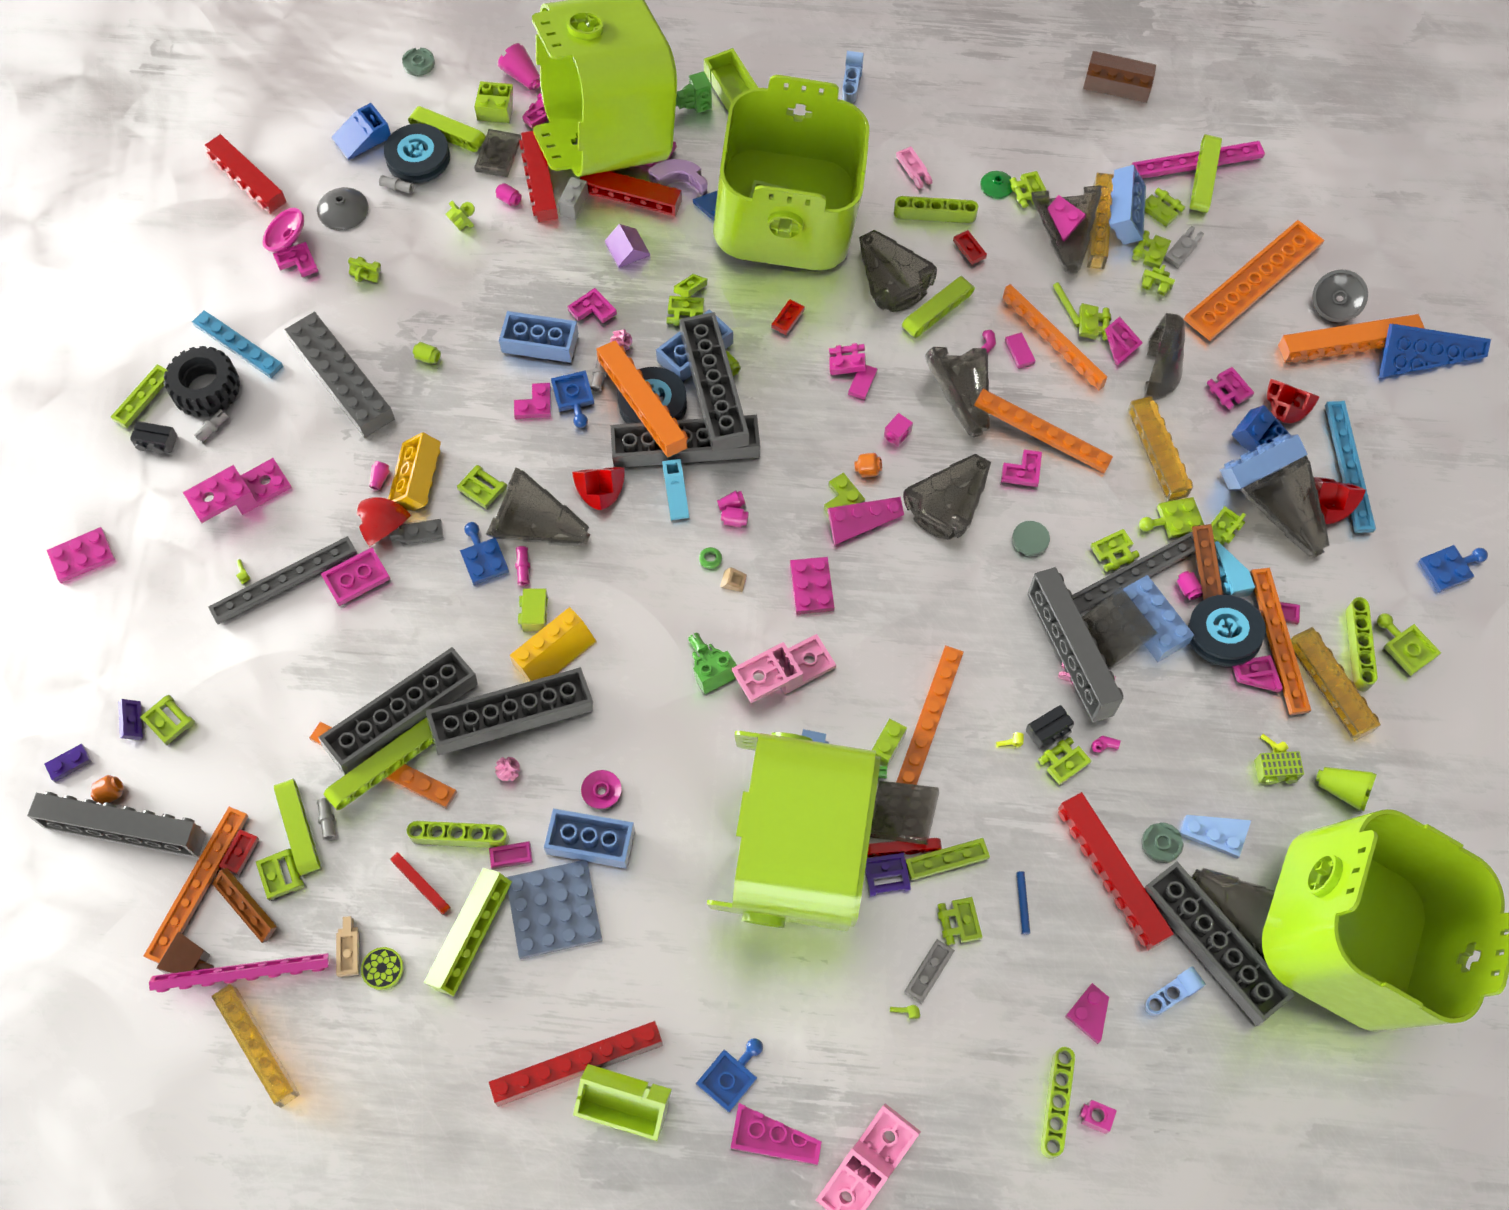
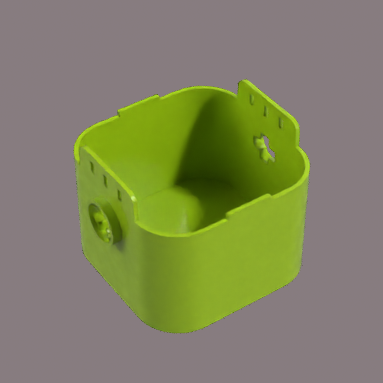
M563 0L542 4L540 12L532 15V23L538 33L535 35L536 65H540L541 93L549 123L536 125L533 128V133L549 167L555 171L572 169L574 174L580 177L667 160L673 147L677 72L670 45L645 0Z
M773 75L770 77L768 88L746 90L732 101L724 138L713 234L717 244L730 256L742 260L816 271L831 269L839 265L846 258L864 189L869 144V123L859 108L847 101L838 99L839 87L836 84L784 75ZM784 83H788V87H784ZM796 104H802L806 106V111L812 113L806 112L805 115H796L793 110L788 108L795 109ZM754 180L787 188L783 189L760 185L755 187L753 198H749V194L751 193Z
M735 731L734 737L737 747L754 750L755 757L749 792L743 791L736 836L741 837L732 903L707 900L708 907L713 910L742 914L741 921L752 924L784 928L786 921L848 931L850 927H854L857 923L878 784L880 757L876 756V751L815 742L809 737L798 734L773 732L770 735Z
M1385 809L1304 832L1292 841L1283 863L1263 929L1262 949L1270 971L1283 985L1362 1029L1383 1031L1461 1023L1472 1018L1478 1012L1484 997L1499 995L1506 987L1509 975V933L1505 935L1504 933L1509 932V912L1504 913L1505 899L1500 881L1493 869L1483 859L1463 848L1462 843L1429 824L1423 825L1402 812ZM1474 951L1481 952L1479 960L1472 962L1470 970L1467 969L1466 964L1469 957L1473 955Z

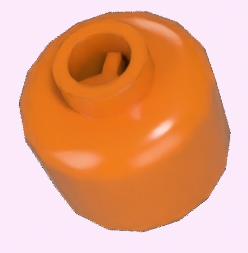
M876 453L861 454L858 457V461H855V471L859 472L862 478L878 476L879 472L882 471V459Z
M106 775L92 784L91 797L95 802H99L102 805L105 802L112 803L122 796L124 790L123 783L116 776Z

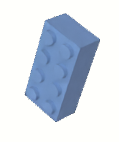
M1134 165L1114 170V178H1112L1113 191H1111L1112 205H1110L1111 218L1109 219V225L1116 232V237L1125 245L1143 240L1146 184Z
M709 309L704 314L712 313V311ZM716 316L725 349L733 344V330ZM678 332L656 349L657 362L663 368L674 372L684 382L692 373L681 332Z
M507 311L499 338L501 352L571 363L579 334L577 321Z
M1290 433L1279 435L1273 438L1274 442L1264 443L1256 447L1257 450L1240 455L1241 459L1226 462L1224 468L1219 471L1228 489H1242L1308 455L1299 435H1291Z
M1148 575L1118 591L1112 601L1157 662L1187 646L1194 636Z
M553 808L544 850L546 855L580 861L586 860L591 863L627 869L635 833L634 822Z

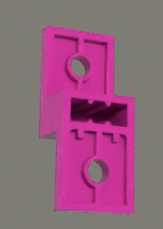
M271 458L242 475L232 465L184 491L183 494L200 522L204 523L234 505L244 515L292 487L274 458ZM271 479L268 484H262L263 480ZM210 495L214 496V498L211 501H205L206 497Z

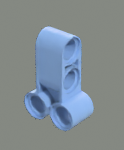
M847 51L842 99L849 103H854L857 99L859 80L863 68L864 53Z
M1192 966L1178 975L1175 980L1152 994L1145 1002V1010L1149 1015L1158 1016L1184 998L1193 995L1206 984ZM1169 988H1174L1178 991L1177 999H1171L1167 995ZM1151 1000L1160 1002L1161 1009L1159 1011H1154L1150 1008L1149 1003Z

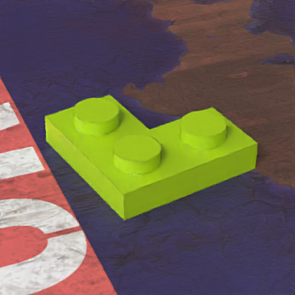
M844 472L829 481L828 485L837 497L824 504L827 512L828 508L865 502V498Z

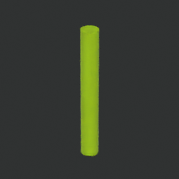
M1059 282L1055 283L1053 288L1075 326L1079 327V317Z

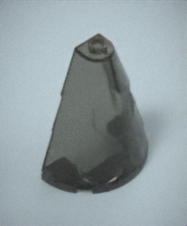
M1101 185L1084 187L1083 195L1062 197L1086 214V217L1065 242L1062 241L1060 233L1048 212V207L1055 198H1049V191L1031 192L1032 202L1042 220V225L1051 241V246L1063 270L1068 274H1075L1082 267L1102 193Z
M872 230L859 237L862 260L869 282L871 297L880 309H886L890 312L902 311L912 307L926 296V290L930 285L933 286L937 275V267L932 262L876 230Z
M1166 313L1148 339L1147 355L1156 356L1149 381L1145 382L1143 400L1164 398L1167 394L1173 392L1180 383L1183 372L1185 325L1183 318L1177 314Z
M932 347L925 354L926 362L941 387L945 398L952 406V411L968 435L973 437L983 435V432L990 428V414L977 408L974 404L982 389L989 391L988 354L986 348H972L962 356L948 355L947 347Z
M974 454L909 486L903 491V499L907 511L911 510L914 515L913 520L922 529L935 537L951 540L953 537H961L971 525L975 509L985 488L991 462Z
M1307 456L1241 489L1246 499L1258 508L1268 520L1282 530L1284 536L1308 556L1313 555L1315 558L1325 552L1323 549L1329 546L1324 514L1321 513L1311 463Z
M515 468L508 483V491L496 517H493L486 536L493 537L494 539L582 547L583 543L587 544L591 534L588 533L589 526L566 505H562L526 472Z
M1206 868L1196 869L1192 875L1193 880L1265 961L1262 949V934L1275 891L1267 889L1265 886L1242 881L1236 876Z

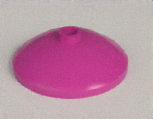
M290 208L277 215L268 225L263 235V247L269 252H279L293 245L300 237L304 227L303 213L297 208Z

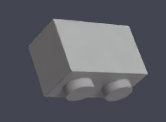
M575 177L570 178L558 201L561 216L576 220L589 195L587 181Z

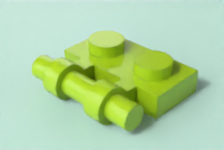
M1037 171L1022 174L1021 181H1017L1016 177L1010 179L1011 189L1016 193V199L1022 208L1028 207V200H1031L1032 205L1049 201V194ZM1025 188L1026 193H1023L1021 189Z
M1157 188L1154 193L1159 197L1156 198L1151 194L1145 200V212L1167 227L1178 216L1175 210L1183 212L1185 206L1181 204L1179 199L1171 197L1166 190L1163 191ZM1163 201H1166L1167 203H1169L1170 206H1168V205H1166L1165 203H1163Z
M1145 230L1143 240L1138 241V245L1133 250L1132 258L1136 261L1139 258H1143V265L1160 269L1171 240L1158 235L1150 239V232ZM1144 246L1149 247V250H1144Z
M669 296L668 314H673L674 317H667L666 323L679 327V319H682L680 315L690 317L702 315L704 298Z
M1082 303L1079 307V336L1096 340L1098 335H1102V339L1107 341L1105 329L1110 325V309L1105 307L1102 309V313H1098V306ZM1098 321L1102 322V326H1098Z
M1124 529L1104 537L1090 546L1100 562L1105 559L1109 562L1103 566L1105 572L1115 571L1125 563L1130 564L1134 562V559L1140 557L1137 550L1130 552L1129 548L1134 543ZM1121 552L1123 557L1116 559L1114 555Z
M1071 737L1057 742V746L1051 750H1046L1043 752V756L1038 758L1041 765L1047 762L1052 764L1048 767L1047 771L1059 785L1091 763V759L1080 746L1073 750L1071 749L1070 745L1074 743ZM1061 752L1066 754L1061 759L1056 757Z
M972 897L953 900L951 902L953 909L947 910L945 903L937 905L939 910L937 913L938 919L942 922L943 938H946L947 946L955 944L954 936L957 935L960 936L961 943L982 939ZM955 917L956 928H951L949 918Z

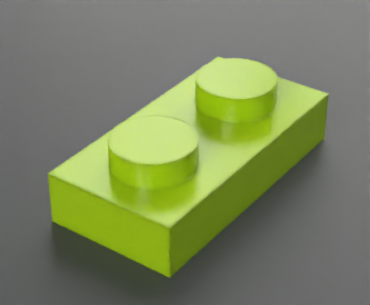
M692 274L676 284L673 293L689 298L707 286L708 279Z

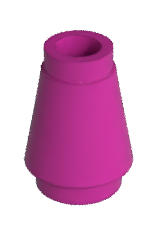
M376 461L372 465L370 488L375 490L381 489L390 472L388 464Z
M734 491L717 500L720 511L726 510V507L742 508L743 505H746L742 491Z

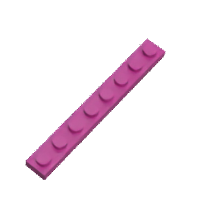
M1260 141L1221 147L1218 166L1260 159L1264 157L1265 152ZM1199 151L1132 162V165L1136 167L1142 179L1196 170Z
M329 953L156 975L151 977L149 989L150 991L166 992L170 988L189 989L192 985L201 984V986H211L215 982L221 981L228 984L236 982L237 979L244 978L251 981L258 979L259 976L266 975L269 978L278 977L282 973L289 972L291 975L303 973L304 970L319 972L329 966Z

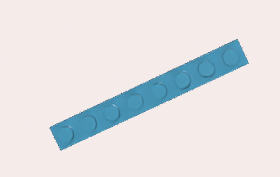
M1345 401L1326 402L1325 409L1343 483H1350L1366 490L1362 501L1351 513L1355 533L1374 532L1376 526Z

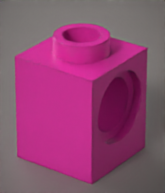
M898 413L885 427L884 437L888 442L899 446L912 432L913 422Z
M1090 1100L1082 1106L1080 1116L1083 1117L1081 1124L1107 1134L1111 1130L1117 1110ZM1093 1110L1098 1111L1101 1114L1102 1118L1100 1122H1097L1093 1119Z

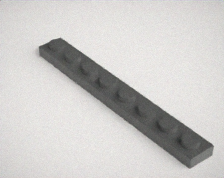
M1192 532L1073 594L1072 599L1075 605H1078L1080 613L1115 596L1118 591L1146 575L1151 577L1194 554L1195 547Z
M346 536L208 606L215 622L220 624L358 553L349 537Z

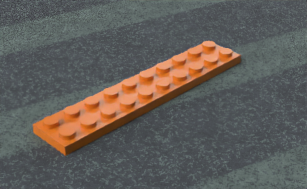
M1297 220L1186 314L1183 320L1211 341L1323 244L1324 239Z

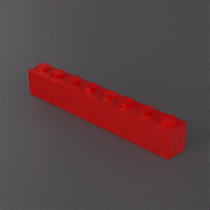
M1081 792L1062 802L1058 808L1061 820L1068 824L1072 837L1079 841L1082 853L1089 857L1093 870L1102 877L1105 889L1112 893L1116 906L1125 913L1126 921L1137 932L1141 945L1143 947L1146 946L1149 951L1170 939L1174 933L1084 794Z
M656 1022L647 1023L489 1081L494 1103L499 1107L583 1075L588 1064L605 1068L662 1047L663 1043Z

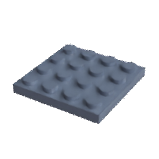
M586 860L507 877L512 881L508 889L520 959L603 941L588 862Z

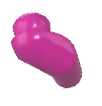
M985 330L982 334L984 336L983 339L986 340V343L980 348V352L983 355H987L996 345L995 333L992 330Z

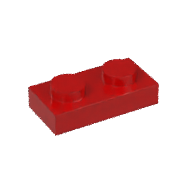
M969 230L954 236L953 242L971 265L986 259L987 253Z
M789 299L772 322L771 328L787 336L804 312L805 306Z
M239 829L219 867L222 869L228 868L231 873L239 876L259 838Z

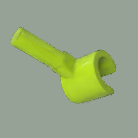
M238 559L237 564L240 573L236 577L241 584H244L250 580V576L243 567L241 559Z
M916 1005L904 1008L890 1007V1012L908 1013L909 1019L920 1018V1011Z

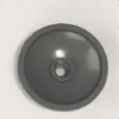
M349 187L336 188L327 192L317 205L319 220L326 227L334 230H348L358 226L366 218L369 210L366 197L360 191Z
M1349 270L1331 271L1321 277L1316 283L1312 295L1313 306L1316 312L1327 321L1335 323L1350 321L1356 318L1367 304V285L1362 277L1355 272ZM1342 296L1343 300L1337 301L1336 298Z

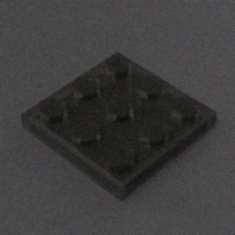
M1122 587L1082 617L1083 621L1087 622L1089 632L1095 638L1097 648L1100 654L1104 655L1106 664L1110 669L1158 634Z
M879 781L870 838L927 845L939 796V788Z

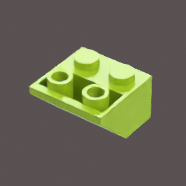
M480 81L474 106L477 121L510 123L513 111V84Z

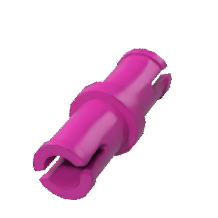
M519 546L516 547L517 563H515L518 575L517 584L525 586L530 584L528 547Z

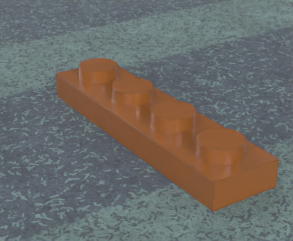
M1212 524L1193 526L1192 534L1200 585L1203 588L1202 598L1205 600L1212 596L1223 595Z
M228 868L221 869L212 884L261 943L268 941L277 926Z

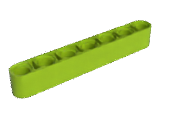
M427 717L330 785L323 795L336 810L343 809L431 746L434 741Z

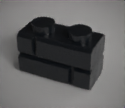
M138 421L135 424L130 440L135 448L140 451L148 449L158 454H163L164 452L171 453L177 439V433L173 427Z
M1059 705L1029 723L1026 732L1039 749L1043 746L1048 748L1056 742V738L1060 736L1065 738L1072 733L1071 729L1074 726V721L1062 705Z

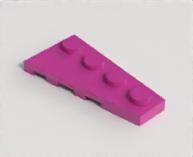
M901 497L828 508L834 546L903 516L904 511Z
M741 1103L738 1104L731 1149L818 1165L821 1141L796 1129H792L777 1120L775 1121Z

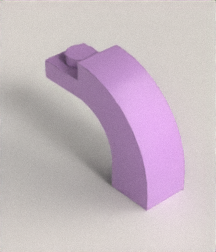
M671 159L657 163L648 169L650 182L659 183L664 186L674 182H684L692 186L701 196L708 193V182L702 176L701 168L695 163L682 159Z

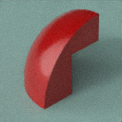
M1270 379L1267 400L1271 403L1272 414L1284 423H1294L1303 419L1310 413L1319 399V396Z
M625 468L586 469L574 471L572 474L575 486L582 499L592 508L603 510L612 505L618 498L624 483Z
M1313 477L1311 501L1314 512L1323 524L1338 522L1346 518L1358 507L1366 490L1350 483L1336 482L1334 479Z
M381 497L365 499L359 503L357 508V515L362 520L359 528L369 547L393 532L411 516L397 502Z

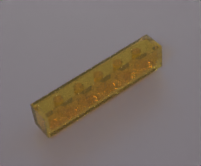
M1096 173L1093 183L1087 268L1104 269L1108 259L1109 219L1111 218L1110 205H1112L1111 191H1113L1112 178L1114 174Z
M1152 396L1131 401L1127 411L1167 502L1188 497L1193 484L1186 474L1184 463L1180 461L1178 449L1172 443V436L1167 432L1165 420L1159 414L1158 404L1154 402Z
M1311 627L1293 636L1291 642L1296 657L1353 740L1356 741L1374 732L1381 725L1377 715L1368 707L1366 699L1359 694L1354 682L1345 674L1343 666L1338 664L1331 649L1327 648L1322 641L1321 635Z
M228 984L211 996L273 1103L282 1108L298 1097L300 1093L239 990L232 984Z

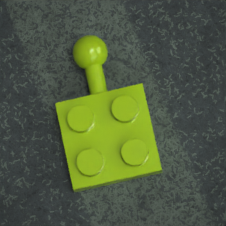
M1194 497L1159 503L1157 509L1161 518L1151 519L1150 517H1144L1139 522V527L1144 532H1149L1156 526L1164 525L1169 539L1183 537L1192 532L1193 526L1204 525Z
M1383 613L1378 616V626L1388 629L1395 637L1384 648L1410 676L1441 654L1437 647L1415 624L1401 633L1393 624L1391 615Z

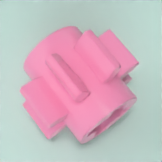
M625 329L614 331V336L610 338V342L616 340L619 346L624 347L625 351L629 350V346L632 344L631 335L626 333Z
M502 757L496 762L495 773L500 780L508 781L510 779L514 781L519 776L520 765L515 758L507 757L505 759Z

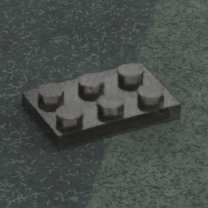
M488 129L474 166L475 172L508 178L520 145L521 135Z

